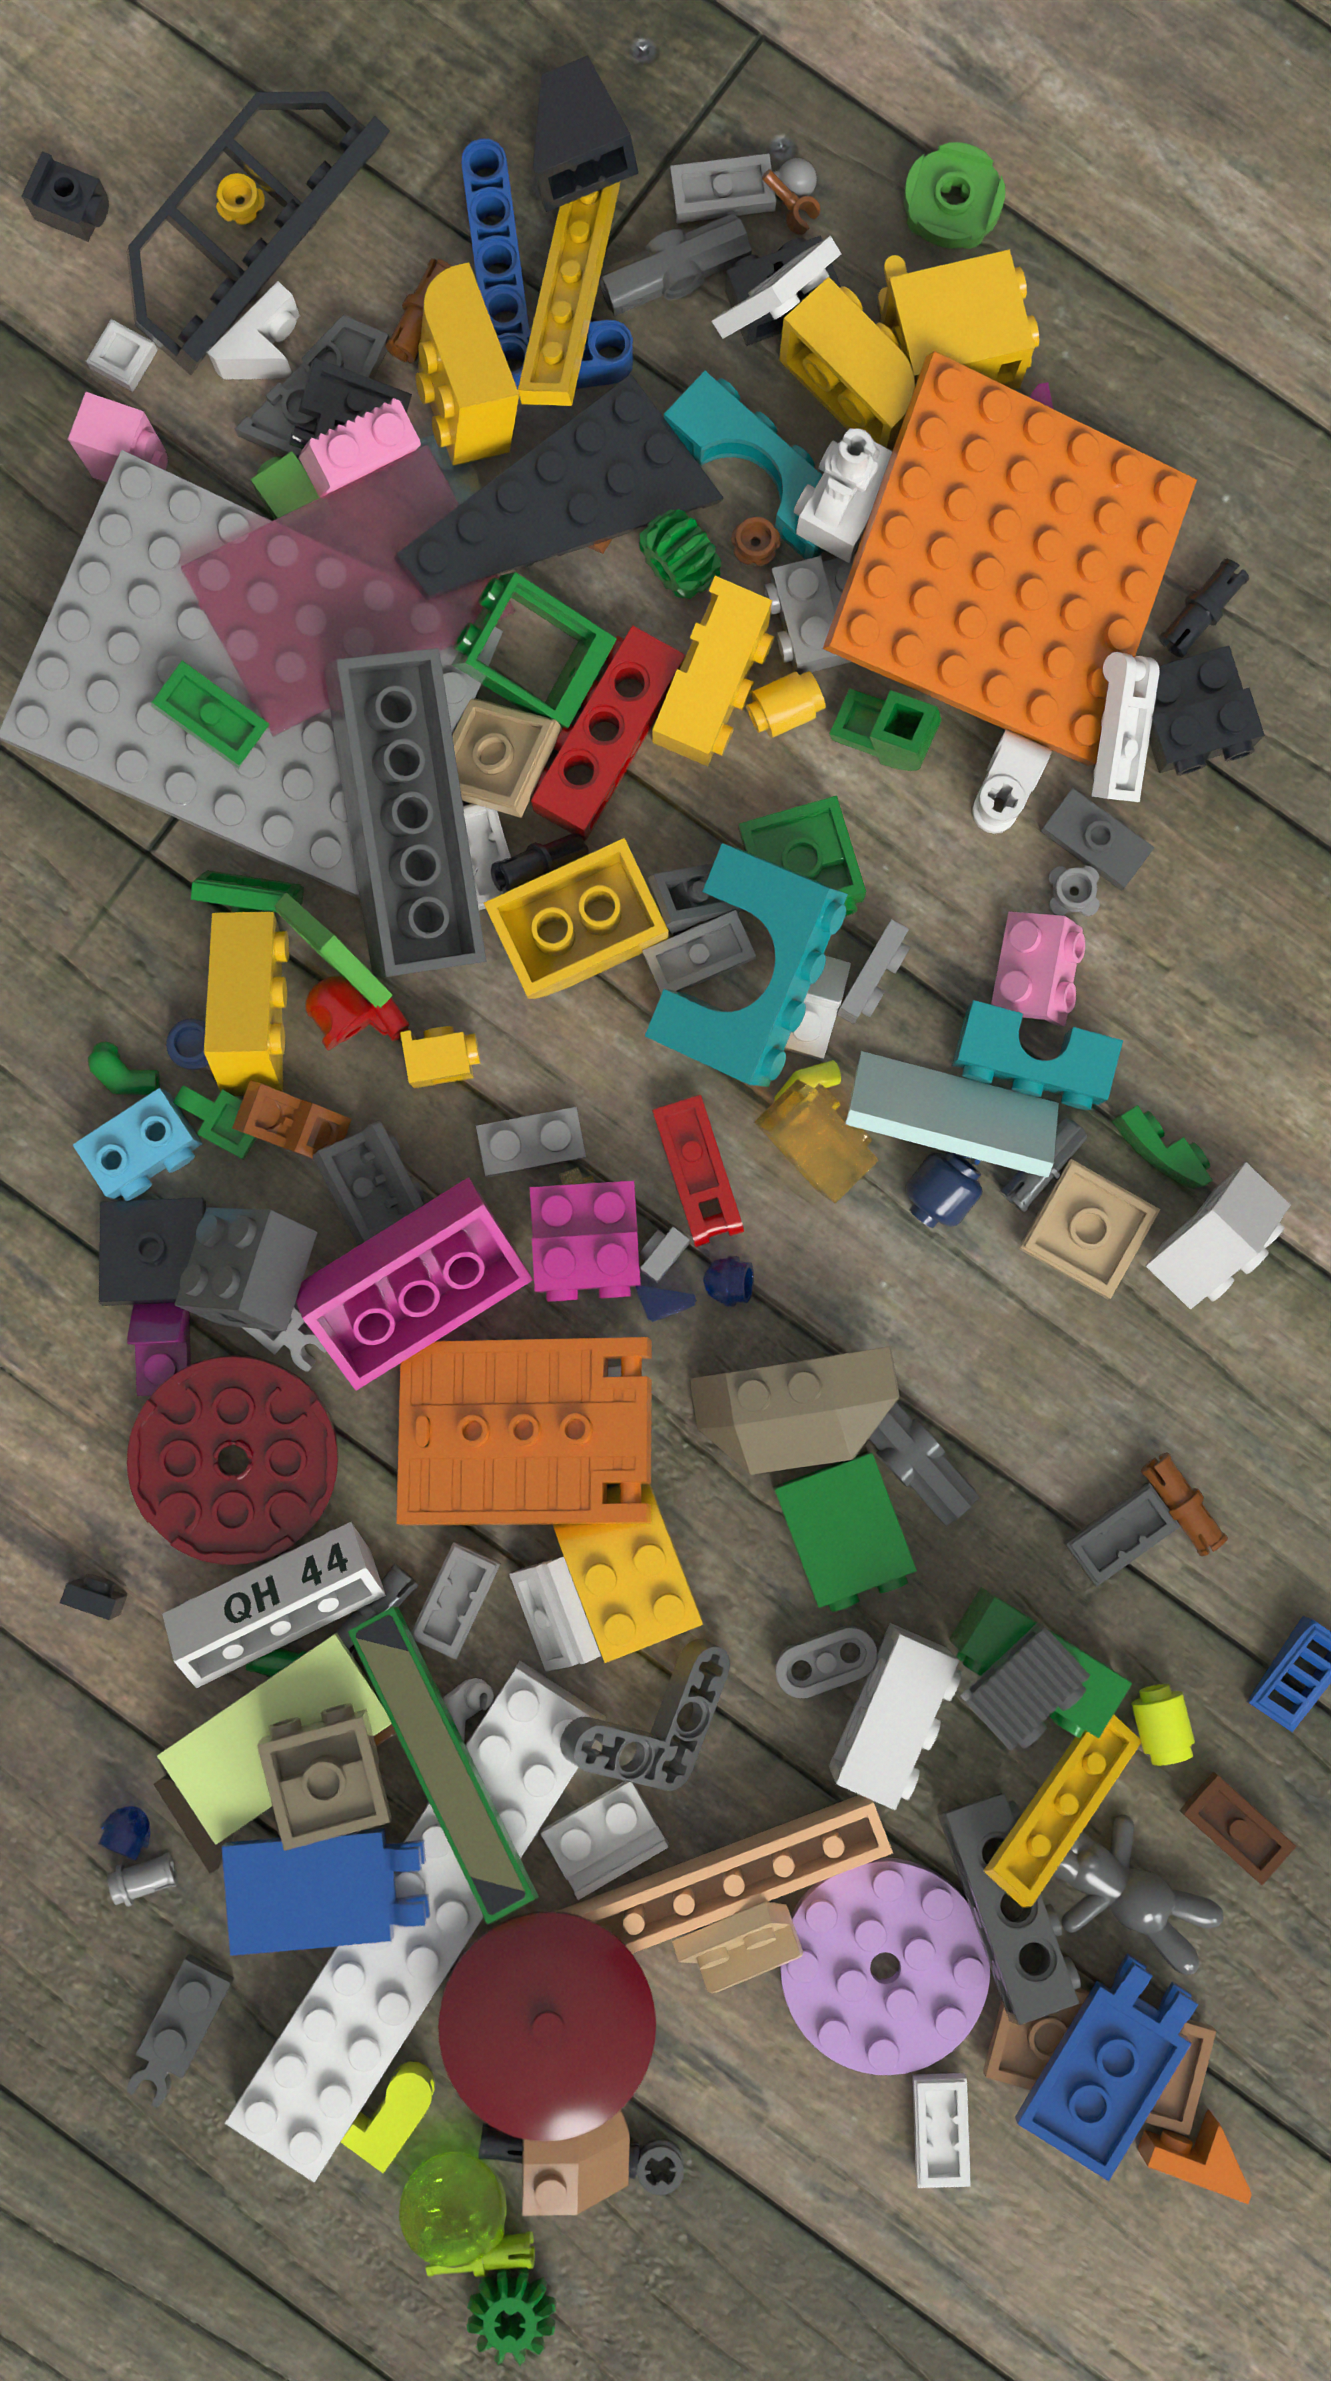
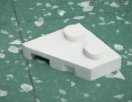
M831 236L797 255L772 276L751 290L746 300L722 312L713 319L712 323L721 337L729 336L769 312L774 319L781 317L800 302L796 295L800 289L805 294L821 284L829 276L825 268L841 255Z

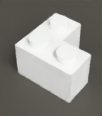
M1245 1162L1211 1192L1191 1219L1161 1244L1146 1267L1190 1309L1205 1297H1208L1213 1302L1233 1284L1234 1279L1231 1277L1240 1269L1245 1274H1248L1266 1258L1269 1252L1265 1248L1285 1229L1280 1221L1291 1205Z

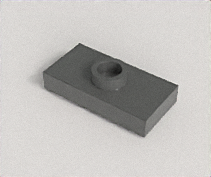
M1074 788L1071 789L1040 831L1085 865L1096 869L1100 876L1121 891L1127 886L1155 848Z
M1146 1483L1063 1543L1092 1584L1097 1587L1181 1526L1169 1514V1509L1152 1485Z

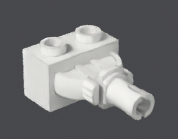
M849 428L840 443L833 440L820 462L818 469L823 471L824 474L816 488L808 484L794 508V513L799 515L796 534L850 563L859 547L892 451L874 442L871 436L861 429Z

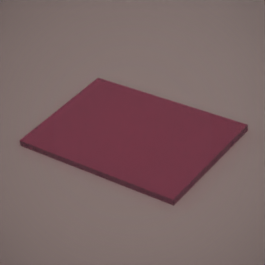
M428 445L181 566V571L198 600L199 608L206 614L246 687L251 702L255 704L262 718L270 724L268 729L272 737L330 708L324 667L334 660L439 648V651H442L454 645L464 626L469 622L474 624L483 606L478 604L480 595L493 577L487 578L483 582L425 600L394 560L396 553L459 506L449 486V481L445 479ZM510 600L498 622L516 612Z

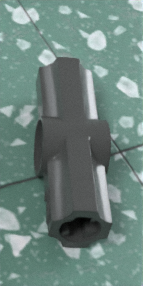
M733 213L688 233H684L681 229H672L656 236L645 246L643 252L601 270L599 284L609 311L611 310L613 315L616 316L661 296L668 300H674L692 293L702 285L706 277L732 267L740 259L752 254L746 229L741 219Z
M895 1403L869 1440L878 1449L876 1454L906 1487L910 1485L945 1526H948L970 1509L980 1497L976 1494L974 1488L960 1475L959 1471L955 1470L943 1456L945 1451L917 1419L911 1420L903 1409Z

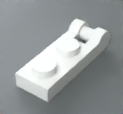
M1114 652L1106 658L1103 665V674L1109 684L1105 710L1101 721L1102 730L1097 763L1094 768L1092 797L1140 802L1159 679V666L1155 659L1150 657H1133L1127 653Z

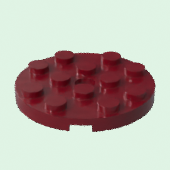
M242 1355L218 1356L196 1362L181 1369L160 1385L146 1401L135 1420L130 1434L127 1450V1473L130 1489L140 1513L147 1523L149 1522L161 1536L171 1543L172 1547L190 1557L205 1562L226 1565L248 1564L273 1557L285 1551L305 1535L319 1520L330 1500L336 1482L339 1459L338 1443L332 1420L324 1404L311 1387L299 1376L274 1362L262 1358ZM233 1444L241 1447L249 1458L247 1468L235 1474L225 1471L219 1462L221 1450Z

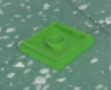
M288 893L274 905L276 907L275 911L342 977L347 978L350 984L375 1007L379 1006L381 1008L393 996L326 927Z

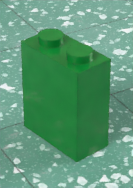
M872 1452L860 1453L852 1460L836 1462L772 1486L814 1600L819 1608L828 1605L830 1611L834 1612L850 1607L860 1601L858 1593L876 1586L880 1594L895 1590L908 1584L906 1575L917 1571Z

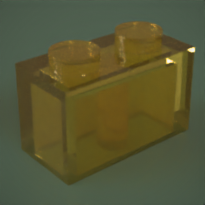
M797 1079L754 1123L819 1194L836 1203L879 1160L867 1147L872 1142L870 1136L863 1129L849 1126L836 1113V1110L841 1106L840 1103L823 1085L819 1083L813 1088Z

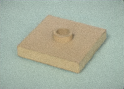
M477 698L471 699L452 734L462 801L522 818L556 744V740L562 731L559 723L547 717Z
M1069 1159L1060 1173V1178L1053 1185L1018 1249L1102 1297L1111 1299L1161 1209L1078 1162Z

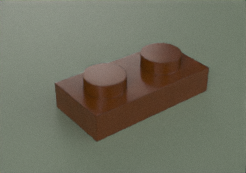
M1214 1772L1211 1773L1179 1810L1262 1886L1297 1847Z

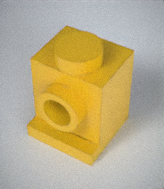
M444 1026L423 1031L424 1039L416 1040L411 1031L400 1032L408 1082L414 1089L474 1078L472 1065L481 1064L475 1033L465 1035L464 1032L454 1033L453 1026Z

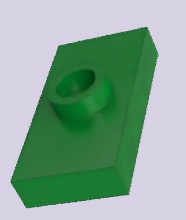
M206 870L192 882L191 900L229 905L232 912H262V910L276 912L274 905L286 893L302 905L304 887L296 883Z

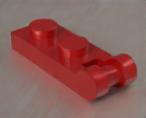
M697 1095L653 1109L652 1113L695 1247L710 1243V1237L728 1232L729 1236L743 1233V1224L702 1096ZM717 1198L721 1213L703 1218L698 1204Z

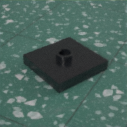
M203 1197L100 1202L99 1303L102 1306L176 1302L180 1290V1278L188 1265L196 1241V1230L206 1211V1201Z

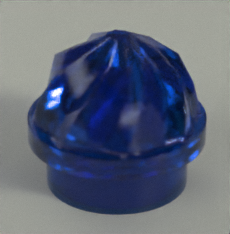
M732 1255L728 1256V1258L713 1261L703 1277L708 1295L716 1301L723 1303L726 1307H734L737 1302L748 1303L754 1286L752 1263L742 1262L738 1256Z
M136 1806L116 1809L99 1827L103 1830L98 1844L136 1861L141 1849H147L150 1844L149 1819L142 1809Z

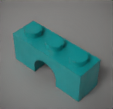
M975 1000L967 1007L952 1066L963 1069V1077L989 1084L992 1083L993 1077L1013 1082L1011 1088L1013 1091L1035 1097H1041L1043 1091L1062 1095V1104L1083 1110H1091L1092 1104L1100 1105L1108 1100L1123 1040L1073 1027L1065 1033L1059 1055L1055 1059L1041 1061L1029 1056L1020 1044L1019 1028L1023 1013Z

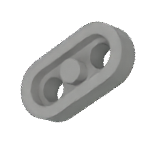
M843 1626L788 1646L780 1653L775 1664L777 1681L787 1694L796 1698H809L867 1676L874 1668L877 1660L876 1645L866 1631L856 1626ZM855 1643L858 1646L859 1654L854 1660L846 1661L840 1657V1649L844 1644ZM804 1660L810 1664V1673L806 1677L796 1678L792 1675L791 1667L796 1661Z

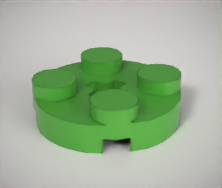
M949 142L940 145L938 151L929 153L925 158L924 154L918 158L909 171L904 190V208L907 213L909 229L914 234L920 235L928 242L940 247H963L968 249L977 247L982 242L984 236L992 231L997 224L1005 200V183L1002 175L999 178L998 172L992 166L993 160L990 156L976 146L960 142ZM952 186H958L961 188V196L967 200L964 203L951 205L947 203V199L941 196V192L949 193Z

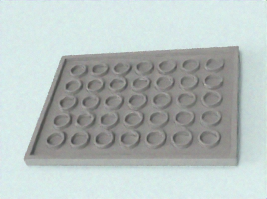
M121 450L1 725L0 740L360 899L324 667L334 660L342 658L439 648L453 734L467 704L471 699H475L481 685L480 682L451 665L458 654V651L454 649V644L459 633L467 623L471 622L474 624L477 618L435 598L425 600L418 590ZM494 627L477 658L487 666L490 664L503 633L502 630ZM182 660L270 724L239 769L151 706L153 699Z

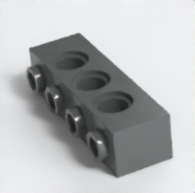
M1005 1793L993 1794L937 1814L1009 2021L1022 2025L1079 2004L1075 1989L1081 1987L1080 1979L1072 1959L1069 1956L1064 1958L1062 1956L1056 1939L1057 1936L1062 1935V1929L1051 1904L1044 1905L1040 1894L1033 1906L1023 1907L1021 1915L1017 1919L1009 1921L1003 1916L1000 1909L1001 1899L1006 1892L983 1871L987 1866L982 1858L984 1844L991 1838H996L1003 1843L1021 1817V1812L1014 1800L1008 1802ZM1033 1942L1039 1947L1042 1960L1037 1970L1026 1973L1019 1964V1953L1023 1946Z

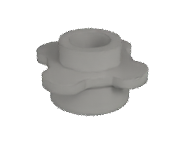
M1058 866L1050 872L1048 880L1053 885V898L1049 902V909L1054 915L1064 916L1067 912H1080L1088 917L1097 912L1100 903L1095 897L1099 874L1096 869L1091 866H1085L1083 868L1067 870L1063 866ZM1076 887L1079 891L1078 895H1071L1069 889Z

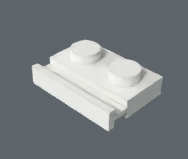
M564 1557L531 1565L509 1574L546 1672L571 1667L578 1663L585 1664L601 1656Z
M628 1781L622 1782L541 1830L545 1843L566 1880L568 1879L578 1900L669 1848L668 1841L659 1829L635 1783Z

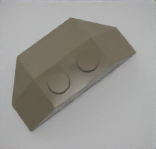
M891 1346L689 1378L697 1429L750 1475L854 1459L889 1410L892 1409L900 1398Z

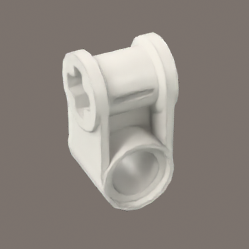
M1005 730L986 771L988 773L973 803L972 815L979 828L985 832L996 834L1003 833L1013 825L1017 816L1023 810L1030 793L1036 787L1052 753L1051 749L1017 733ZM996 797L1005 801L1001 813L992 809Z

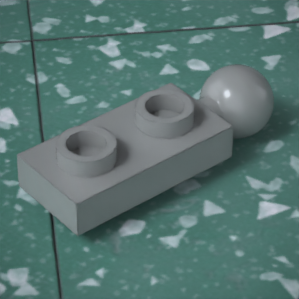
M770 154L670 166L676 223L723 218L733 213L739 216L775 211V193L761 179L763 174L768 169H771ZM789 159L781 166L779 171H773L799 198L810 196L816 187V171L812 164L805 159Z

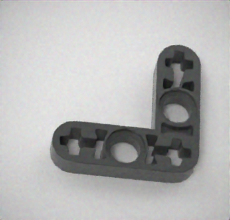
M695 1639L689 1642L678 1657L651 1732L592 1717H579L569 1723L562 1733L560 1740L562 1755L566 1760L586 1772L665 1791H674L682 1787L688 1781L693 1771L729 1674L730 1659L727 1652L706 1639ZM702 1661L708 1662L705 1669L699 1668ZM692 1685L699 1689L697 1694L690 1690ZM692 1702L694 1710L690 1720L685 1725L678 1727V1713L685 1704ZM673 1735L680 1738L679 1743L672 1740ZM593 1739L603 1744L601 1752L590 1747L582 1748L584 1741H592ZM635 1742L636 1753L633 1759L627 1765L620 1766L619 1756L622 1749L627 1744ZM665 1761H671L669 1767L663 1766Z

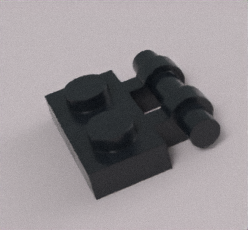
M314 358L310 366L298 412L317 418L315 430L313 432L295 425L291 433L289 445L303 449L311 437L316 439L320 433L325 435L329 429L333 430L334 425L343 426L347 420L353 421L356 416L362 417L366 411L371 412L375 407L380 408L383 403L389 404L393 398L401 402L407 414L412 394ZM391 466L374 474V476L387 480Z

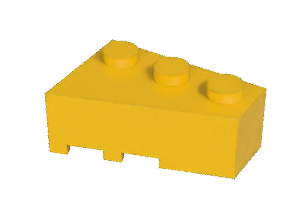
M717 576L714 577L709 592H711L710 603L701 623L696 622L690 636L693 641L681 668L677 669L652 730L654 744L707 767L714 753L721 756L724 754L734 727L727 725L734 707L743 710L754 685V682L747 679L754 662L763 665L774 640V636L767 633L772 600Z
M274 912L212 913L204 1054L220 1092L223 1089L233 1096H244L250 1080L283 1092L285 1030L282 1023V1008H286L287 984L285 977H282V962H288L289 938L287 931L279 930Z

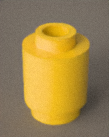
M795 671L751 691L753 702L746 705L748 715L758 733L766 731L770 738H774L815 719L816 712L826 707L821 689L810 671L801 675Z

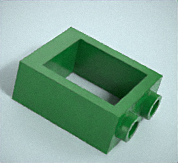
M516 572L500 575L499 579L493 577L480 595L478 604L483 606L475 623H467L455 641L454 649L458 651V654L451 665L525 712L554 719L561 728H569L617 638ZM510 598H513L578 641L545 702L477 659Z

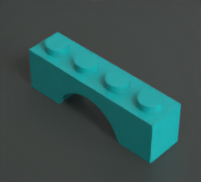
M704 371L664 413V419L700 466L716 459L732 457L748 460L761 467L771 477L779 493L780 506L776 515L775 528L778 530L780 538L805 560L820 556L824 549L796 534L799 515L794 513V508L805 487L809 484L816 488L822 477V474L814 468V460L802 447L795 444L791 447L777 435L778 430L765 414L756 411L754 414L740 402L741 397L728 381L723 378L715 380L708 372Z

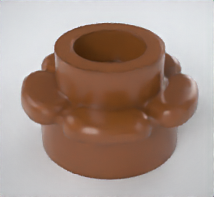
M750 517L734 528L731 535V543L735 545L734 555L741 563L746 565L755 563L757 566L769 564L775 558V550L780 547L781 538L778 530L767 519ZM754 538L759 539L760 545L753 546L751 540Z

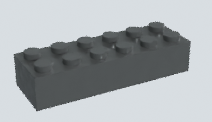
M439 648L334 660L324 667L372 974L375 977H390L487 962Z

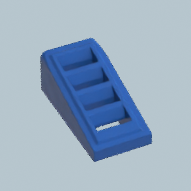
M1302 1616L1247 1702L1293 1732L1331 1684V1631L1315 1620ZM1312 1639L1329 1650L1324 1659L1307 1648ZM1299 1656L1317 1667L1313 1676L1293 1664ZM1286 1673L1306 1685L1301 1694L1280 1681ZM1273 1689L1294 1702L1290 1711H1287L1268 1698Z

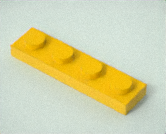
M1115 1715L1112 1716L1100 1738L1095 1737L1086 1730L1080 1738L1075 1736L983 1870L1022 1907L1033 1906L1140 1746V1738Z

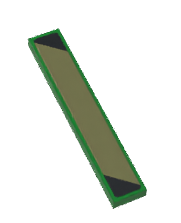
M393 1606L349 1630L348 1634L487 1924L538 1898L539 1896L399 1607Z

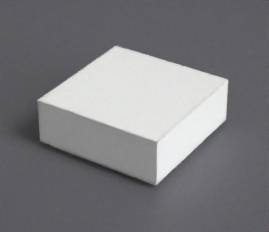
M111 319L86 362L90 369L133 392L158 349L154 342Z

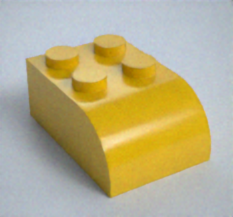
M470 263L455 265L439 273L426 290L421 338L418 345L419 373H416V386L420 400L423 404L430 403L434 414L432 417V429L436 443L440 448L446 447L452 465L509 453L519 399V392Z
M828 276L784 317L779 361L847 430L849 428L864 430L871 436L874 442L893 451L915 389L912 366L898 347V341L892 331L883 323L878 322L875 324L862 311L863 307L858 297L845 286L839 288Z
M625 838L484 902V906L528 999H536L564 990L642 954V950L668 939V929Z
M620 1484L607 1489V1504H620ZM641 1484V1503L651 1505V1524H553L563 1556L604 1663L703 1625L702 1616L651 1484Z

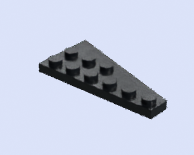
M630 374L396 553L394 560L425 600H429L483 582L487 578L531 566L535 562L556 555L561 556L631 533L632 530L647 526L659 514L662 516L669 509H679L686 513L701 507L706 508L719 504L724 497Z

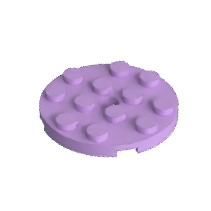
M879 1858L815 1883L796 1905L791 1918L803 1950V1955L799 1959L780 1966L781 1982L785 2000L797 2026L813 2046L825 2056L849 2069L874 2075L905 2074L920 2070L941 2060L952 2052L970 2033L985 2004L990 1981V1965L967 1900L943 1876L923 1865L908 1860ZM879 1953H892L899 1960V1971L890 1978L878 1980L870 1971L871 1961Z

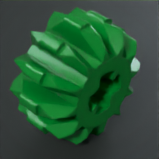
M669 509L662 516L659 514L639 534V547L645 556V562L654 571V576L662 581L665 589L671 590L675 596L682 599H691L697 593L701 594L708 589L715 576L721 575V558L715 552L716 546L710 542L706 531H702L696 520L689 518L684 511Z
M521 2268L518 2272V2278H511L508 2269L498 2270L497 2282L488 2276L482 2277L478 2286L480 2293L470 2295L467 2308L473 2315L468 2318L467 2330L471 2334H480L476 2344L479 2353L487 2351L492 2347L496 2349L494 2361L497 2365L504 2361L506 2353H513L514 2360L520 2366L525 2362L526 2348L540 2355L545 2346L543 2337L551 2336L555 2331L556 2322L550 2315L556 2311V2299L552 2296H544L547 2288V2282L544 2277L528 2283V2268ZM503 2310L510 2316L504 2318L502 2316ZM517 2311L521 2313V2319L514 2315Z

